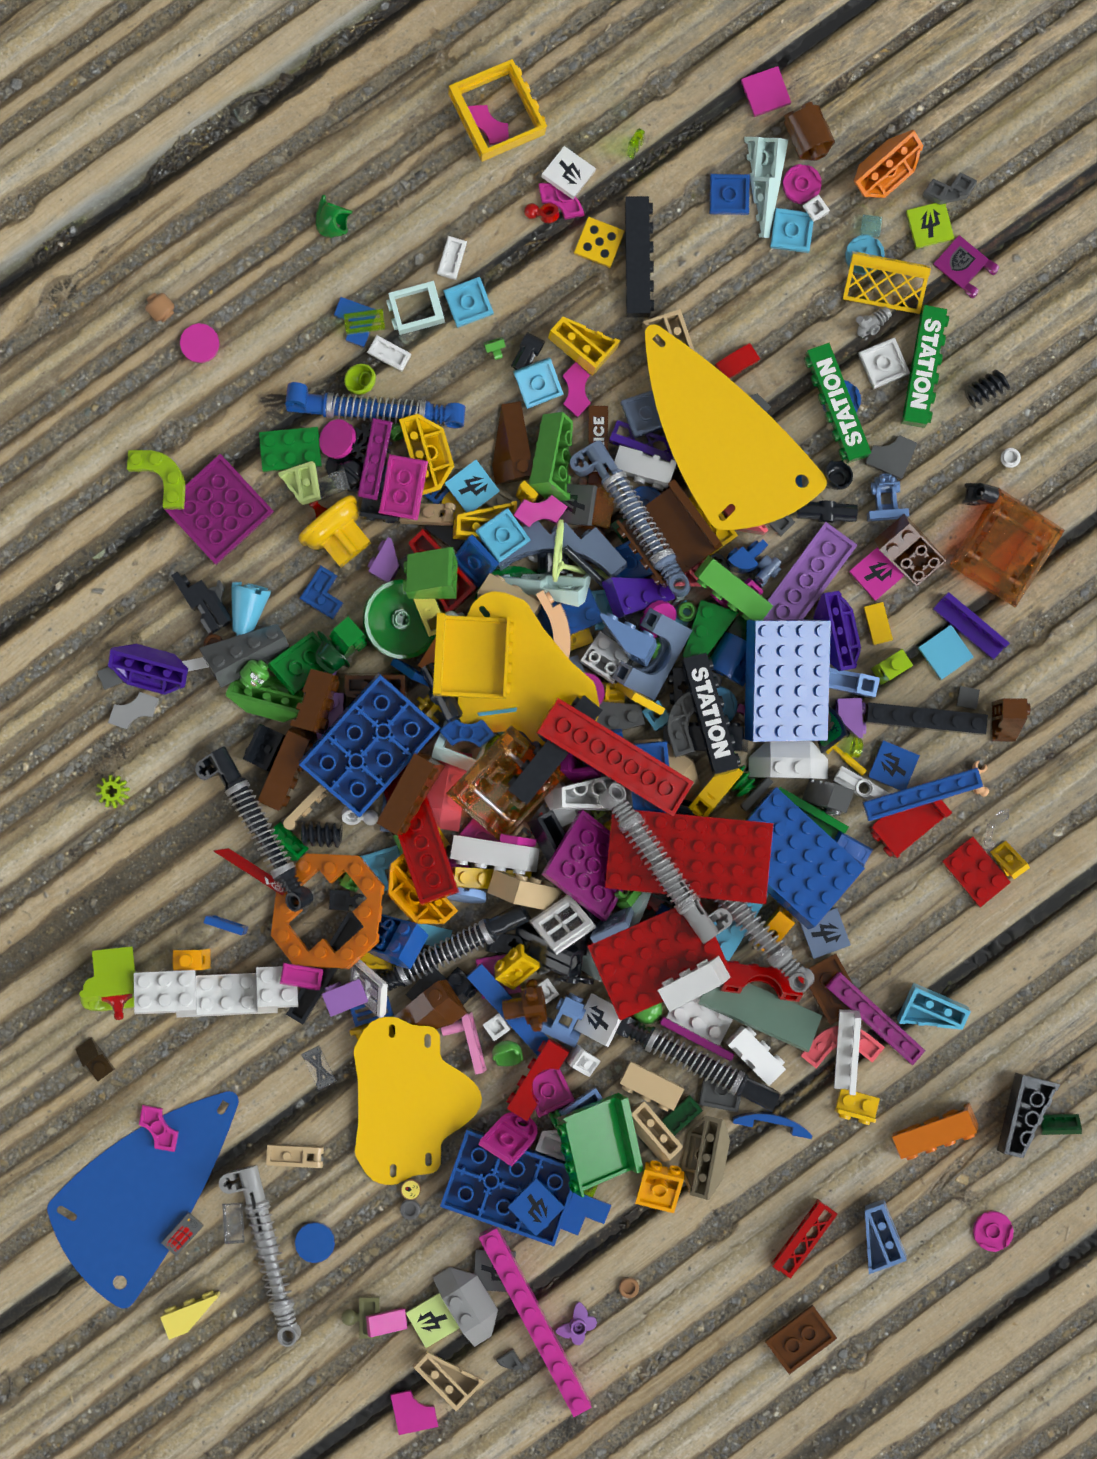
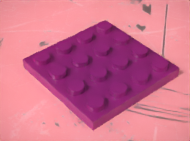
M221 454L185 485L184 509H164L215 565L220 563L274 513L268 504Z
M581 810L576 815L542 875L603 922L608 919L618 901L614 893L616 891L623 892V890L605 888L610 831L584 810Z

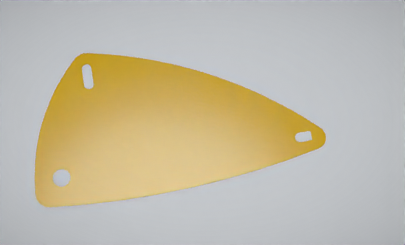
M653 324L646 328L645 343L650 381L667 442L692 495L714 528L718 530H737L771 523L802 508L826 488L827 480L825 475L788 433L749 395L705 358L660 326ZM657 334L665 341L664 347H660L652 340ZM798 475H805L808 478L809 483L806 487L800 488L797 486L795 479ZM729 504H733L735 510L724 521L719 520V514Z

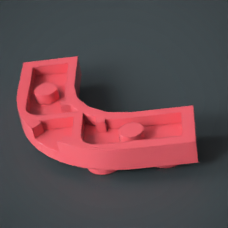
M833 1026L820 1032L815 1036L810 1051H803L800 1056L817 1069L825 1057L834 1048H837L838 1026ZM860 1029L859 1053L873 1063L885 1047Z

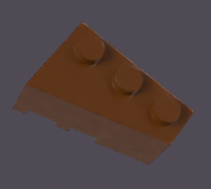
M347 673L345 675V695L356 698L378 673ZM380 673L406 696L405 674Z

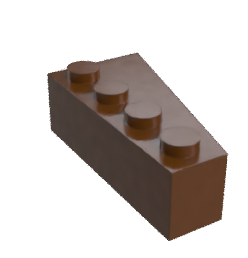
M294 726L287 731L258 801L277 811L287 807L291 799L289 796L290 791L295 789L299 780L297 776L299 772L303 771L298 762L314 745L313 742L317 735L315 732Z
M414 753L376 823L395 835L406 833L411 825L410 821L418 813L422 802L446 765L426 753Z

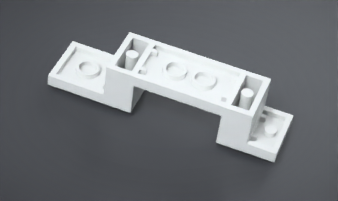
M282 966L256 967V973L196 976L195 970L134 973V1013L176 1012L177 1018L278 1013V1008L298 1007V992L295 986L280 984Z

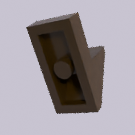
M92 1037L75 1049L82 1066H87L97 1082L115 1070Z

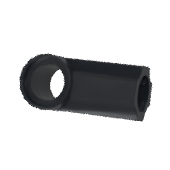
M527 332L511 367L518 370L532 364L535 356L537 357L542 350L545 341Z

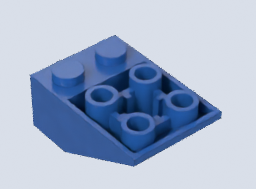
M382 914L378 929L379 943L368 953L396 966L411 969L429 935L417 923Z

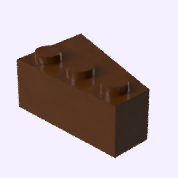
M314 669L310 670L303 688V693H305L303 701L298 703L296 707L299 713L296 721L291 720L290 726L323 734L327 730L329 711H332L334 707V692H337L339 688L338 676Z
M1002 698L992 702V741H1016L1027 720V715H1030L1031 712L1030 703H1027L1026 698Z

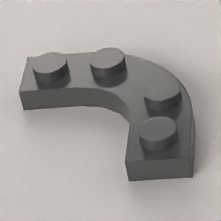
M687 692L677 700L668 718V737L675 758L695 752L688 730L689 719L695 712L690 692Z

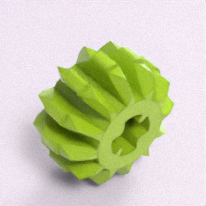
M109 775L108 780L102 778L101 780L104 785L97 784L101 791L96 792V795H102L99 802H105V807L107 808L110 807L111 803L113 808H117L118 803L124 805L125 803L122 798L129 799L125 792L130 791V788H124L127 781L123 780L120 782L121 776H117L114 780L113 775ZM112 786L114 789H117V793H114V797L112 794H109V790H112Z

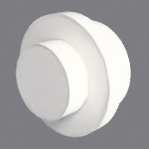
M1007 448L1002 452L1000 459L1005 467L1013 468L1019 464L1021 456L1016 449Z

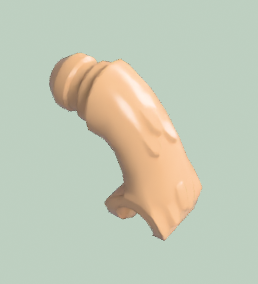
M980 760L974 762L972 769L978 768ZM986 764L979 770V774L987 770ZM987 787L973 790L975 794H980L982 797H986L989 793Z

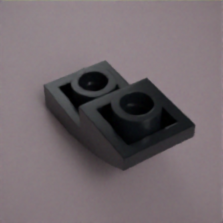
M425 525L424 527L427 532L440 539L446 546L453 547L456 552L466 541L453 539V525Z

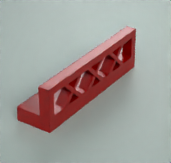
M817 1199L771 1262L772 1267L791 1279L838 1213ZM824 1210L831 1213L827 1221L819 1222L818 1218ZM817 1226V1235L807 1238L806 1234L811 1227ZM800 1242H805L806 1250L803 1253L795 1254V1249ZM789 1258H793L794 1266L788 1272L783 1266Z

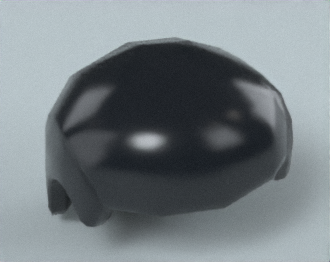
M831 460L824 469L827 486L831 489H846L853 481L851 467L844 463L843 460Z

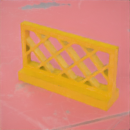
M852 251L843 299L920 314L931 267ZM854 265L862 266L866 274L856 279L853 275ZM877 269L882 270L886 277L876 283L870 274ZM896 273L902 274L905 281L895 287L890 277ZM869 276L874 285L864 291L859 281ZM915 277L923 278L922 286L914 291L909 281ZM888 279L893 289L883 295L878 285ZM857 283L862 293L856 297L848 296L849 288ZM907 283L912 293L902 298L897 289ZM876 287L881 297L875 301L870 300L866 293ZM896 291L901 300L895 304H889L885 297ZM913 295L918 299L916 309L908 307L905 303V300Z

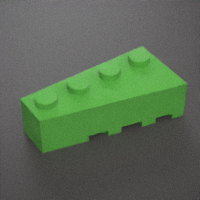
M564 412L543 414L529 483L545 499L553 495L559 501L570 500L567 484H571V476L568 475V464H570L571 459L569 446H572L573 421Z
M709 555L694 573L699 578L696 582L705 589L708 586L712 588V594L719 600L725 598L728 601L727 606L736 612L739 609L744 613L742 617L745 620H763L773 607L767 599L749 585H746L741 579Z

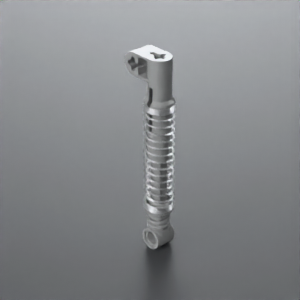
M612 783L599 795L600 804L605 809L613 810L611 813L616 814L614 816L616 819L619 818L617 820L619 829L622 833L629 832L625 838L633 837L629 841V843L633 841L637 843L633 849L638 846L640 847L637 854L644 853L640 859L645 857L648 859L644 865L649 862L651 863L648 870L651 869L653 871L652 875L657 877L655 881H660L659 886H663V891L668 893L667 897L670 896L672 899L670 902L676 904L674 908L685 917L699 939L705 944L732 924L733 920L730 912L720 908L708 916L700 904L699 896L693 893V889H689L690 884L685 883L686 879H682L683 873L679 874L677 872L679 868H675V863L670 862L671 857L664 858L667 852L660 853L664 848L663 846L657 848L660 841L653 843L656 836L649 837L652 834V830L646 832L649 825L642 826L645 820H643L641 814L634 809L631 810L632 806H628V801L625 802L626 791L624 787L618 783Z
M718 899L713 901L719 903L718 907L721 906L730 912L732 920L736 922L735 926L743 925L740 931L746 928L747 932L744 936H747L749 933L752 935L748 941L756 939L753 946L759 943L760 946L757 951L762 948L765 949L762 955L768 953L769 956L766 960H768L769 964L773 968H781V973H786L784 976L789 977L790 987L795 992H804L814 982L812 971L803 966L800 967V962H795L797 961L796 958L792 959V950L789 946H780L783 940L778 943L776 942L779 935L772 938L774 930L768 933L767 931L770 926L763 928L766 921L759 923L758 921L761 919V916L754 918L757 911L753 912L752 906L748 907L747 902ZM798 976L804 978L805 984L799 981Z

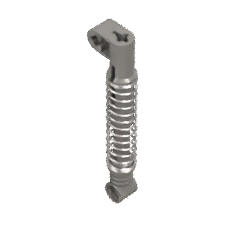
M252 1165L231 1170L220 1178L219 1187L227 1194L239 1191L244 1193L246 1201L245 1212L248 1214L247 1218L251 1221L249 1226L253 1229L250 1233L254 1234L252 1241L256 1242L254 1249L258 1250L256 1256L261 1259L258 1264L265 1265L261 1268L260 1272L267 1273L262 1277V1280L269 1281L264 1285L265 1288H271L266 1292V1295L273 1296L268 1300V1303H270V1311L277 1315L275 1317V1320H278L276 1325H279L277 1327V1339L281 1345L290 1347L300 1338L301 1329L297 1321H295V1313L292 1311L295 1304L294 1298L286 1295L292 1291H285L284 1286L290 1283H283L282 1278H286L288 1275L281 1276L280 1271L285 1270L286 1267L279 1268L278 1263L284 1260H277L276 1255L282 1254V1252L278 1250L280 1244L276 1242L278 1237H275L274 1231L276 1229H273L272 1226L274 1221L271 1222L270 1218L272 1213L269 1214L268 1210L271 1206L265 1198L258 1166ZM240 1177V1181L236 1182L235 1184L232 1185V1183H228L229 1179L230 1181H233L236 1178ZM285 1331H291L293 1333V1338H288L285 1334Z

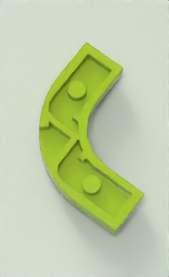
M128 450L127 470L129 472L149 471L158 474L162 478L164 485L163 508L184 509L185 480L177 464L167 455L157 451Z

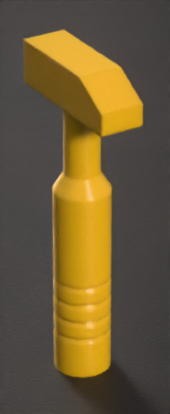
M838 743L826 751L829 754L834 749L861 776L866 773L867 770L847 752H843L836 746Z

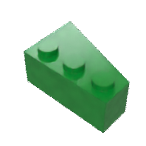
M701 600L682 659L703 653L708 655L739 612Z
M349 616L332 630L329 636L332 640L328 639L345 659L356 650L360 652L367 646L366 641H368L364 633Z

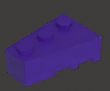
M611 577L602 582L612 613L618 619L643 611L650 604L658 600L669 602L675 599L669 586L664 588L662 584L657 585L653 579Z

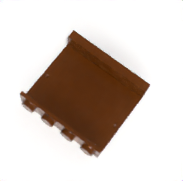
M674 479L668 483L670 488L645 505L646 511L650 513L649 517L653 518L652 522H655L656 527L660 528L659 532L663 533L662 538L666 539L665 543H668L669 548L673 549L676 555V563L682 569L681 572L685 574L723 545ZM648 518L646 520L647 523L651 521V518ZM627 519L622 523L619 520L616 521L619 526L617 529L623 539L625 537L629 539L631 543L628 546L634 554H640L642 557L639 560L646 570L650 568L654 573L651 576L657 585L662 584L666 588L668 585L661 572L655 570L651 561H649L653 554L646 556L650 548L642 550L647 543L639 545L643 538L636 540L640 533L633 534L637 527L629 529L631 525L626 524ZM661 534L656 535L657 539L661 537ZM663 545L662 547L666 549L668 545Z

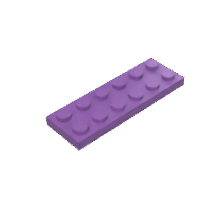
M825 522L768 599L773 607L763 620L804 619L857 547V544Z

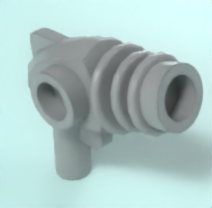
M883 307L873 312L870 316H858L856 318V322L859 324L857 335L862 338L869 334L875 335L880 330V326H883L886 320L888 321L892 316L890 310L887 307Z

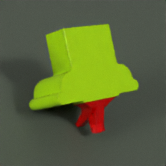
M133 946L92 951L94 977L85 981L83 990L79 993L81 1005L90 1011L113 1010L114 1019L122 1020L124 1018L123 1009L134 1008V973H140L135 972Z

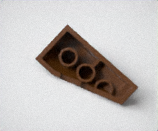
M521 401L501 404L492 463L495 485L529 480L533 465Z
M440 980L422 992L394 1017L412 1025L430 1026L439 1029L454 1024L468 1014L448 981ZM392 1024L395 1035V1026Z

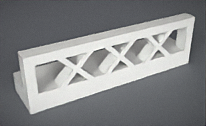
M839 1010L834 1088L848 1089L849 1095H856L861 1015L860 1011Z

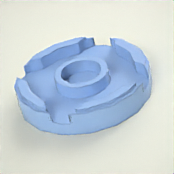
M458 887L459 893L447 897L450 900L463 903L486 902V893L473 888L464 890V888Z

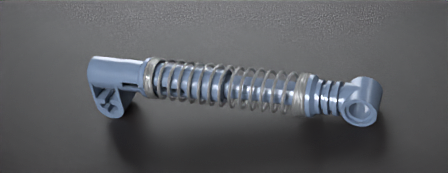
M596 441L575 453L570 459L573 472L579 477L587 476L595 470L598 472L602 479L601 484L607 490L606 492L611 493L610 498H614L613 503H617L616 508L621 509L619 513H623V519H627L626 524L631 525L629 529L637 527L633 534L640 533L636 540L643 538L639 545L647 543L642 550L650 548L646 556L653 554L649 561H651L654 569L661 572V575L675 596H686L690 591V583L684 572H681L682 569L679 567V564L676 563V555L673 549L669 548L668 543H665L666 539L662 538L663 533L659 532L660 528L656 527L655 522H652L653 518L649 517L650 513L646 511L645 506H642L643 502L639 501L640 497L636 496L633 486L629 485L630 481L626 480V474L617 467L602 441ZM588 456L592 464L588 465L584 457ZM579 462H582V464H584V466H583V467H580V466L578 465V463H579ZM607 467L609 468L610 472L612 473V476H609V474L607 473V471H606V468H607ZM648 518H651V521L647 523L646 520ZM657 534H661L659 539L656 537ZM668 545L666 549H664L662 546ZM682 581L685 583L684 588L680 590L675 589V584Z

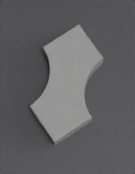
M139 692L136 699L129 704H114L108 723L129 729L134 720L144 716H154L159 698Z

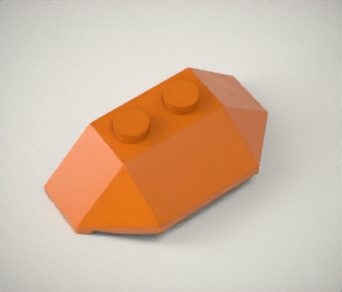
M910 130L888 139L859 164L854 182L864 197L885 198L914 173L920 151H922L924 146L915 130Z

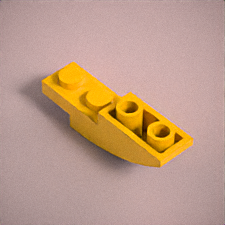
M452 867L458 887L489 888L494 869ZM506 870L505 872L513 875L517 874L513 873V870ZM525 871L524 876L530 879L532 872Z

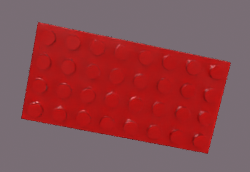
M635 810L645 820L642 826L649 825L646 832L652 830V834L649 837L656 836L653 843L660 841L657 848L664 847L660 853L667 852L664 858L671 857L670 862H674V867L679 868L677 871L679 874L683 873L682 879H686L685 883L690 884L689 889H693V893H696L699 896L698 898L766 904L774 823L683 814L672 816L662 812ZM612 814L605 888L668 894L667 891H663V886H659L660 881H655L657 877L652 875L653 871L651 869L648 870L651 863L649 862L644 865L648 860L647 857L640 859L644 853L637 854L640 847L638 846L633 849L637 843L635 841L629 843L633 837L625 838L629 832L622 833L618 827L619 823L617 820L619 818L616 819L614 817L616 814Z

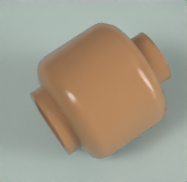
M153 293L146 299L148 303L145 306V310L154 321H162L163 323L174 314L175 305L165 293L158 295Z

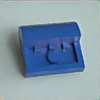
M762 539L760 542L754 541L747 550L743 546L740 549L734 548L726 557L728 559L726 562L728 568L739 574L753 571L758 566L755 558L766 549L768 544Z
M724 632L711 656L714 669L711 670L721 676H725L739 686H744L746 683V641L736 635Z

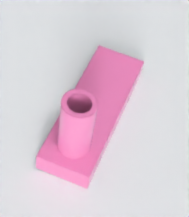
M471 1012L454 1024L442 1027L441 1032L443 1036L465 1031L476 1075L484 1073L487 1069L473 1013Z

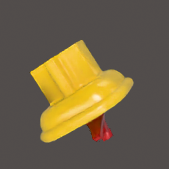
M353 495L342 498L330 508L321 506L318 501L309 503L310 507L315 511L316 519L300 533L298 541L302 546H308L313 550L325 548L339 567L342 568L372 544L355 523L359 517V511L356 507L357 500Z

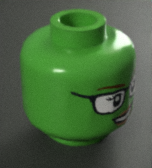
M262 660L248 661L240 670V681L249 689L260 688L269 678L268 665Z

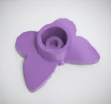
M577 1302L573 1311V1319L559 1326L555 1332L564 1338H571L575 1345H581L585 1340L586 1331L593 1330L596 1327L597 1321L595 1317L588 1316L587 1309L581 1302Z

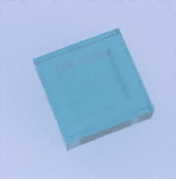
M863 214L860 235L879 238L882 217Z

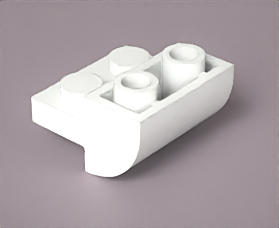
M600 631L580 660V663L613 684L615 680L612 677L621 661L627 663L629 658L618 643Z

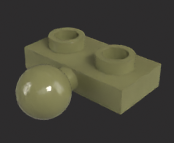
M360 1296L359 1313L348 1309L342 1314V1322L347 1326H352L359 1322V1339L380 1338V1335L375 1337L368 1336L366 1316L380 1313V1296Z

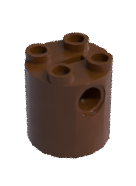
M808 102L801 106V110L785 114L784 125L788 130L799 159L817 161L828 154L831 147L835 144V140L823 117L820 106Z

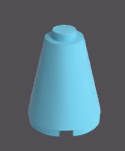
M232 582V631L236 632V636L254 631L270 597L271 590L259 585L248 583V585L241 586L242 582Z

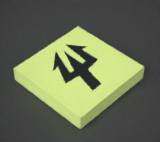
M440 1293L406 1312L425 1348L459 1329Z

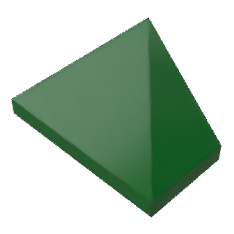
M281 822L273 828L275 831L271 835H278L274 841L281 840V843L277 846H284L281 852L288 851L284 858L291 857L290 860L297 861L308 851L309 848L303 846L302 841L290 830L286 829Z

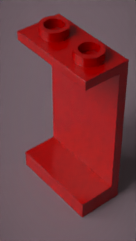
M941 799L882 817L869 827L872 830L870 834L877 842H882L885 846L883 850L890 858L892 856L898 858L904 850L943 818L951 815L952 811Z

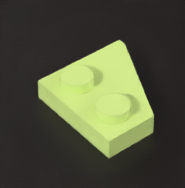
M310 461L278 472L280 478L284 480L287 487L294 493L302 505L321 499L314 462Z

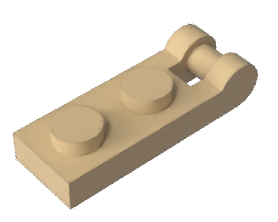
M421 503L418 520L400 517L399 521L401 524L451 526L454 523L452 516L456 505L453 503Z
M320 784L284 820V827L288 830L295 829L297 821L302 816L305 818L313 810L311 806L315 802L319 804L327 796L325 794L327 789Z
M268 1144L266 1165L323 1168L321 1154L324 1153V1147ZM308 1153L313 1154L312 1161L307 1160Z

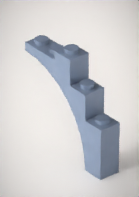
M539 521L534 522L530 527L522 524L521 527L531 541L500 562L497 568L502 571L512 563L525 557L547 552L554 553L557 526L549 534ZM564 523L562 553H564L563 549L567 545L570 546L581 558L600 568L610 578L616 577L627 567V562L596 527L593 530L588 529L581 536L582 539H580L567 523Z

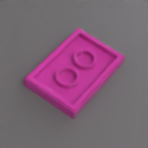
M389 454L379 513L418 520L428 461Z

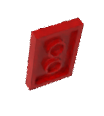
M973 836L941 861L979 908L1011 883Z

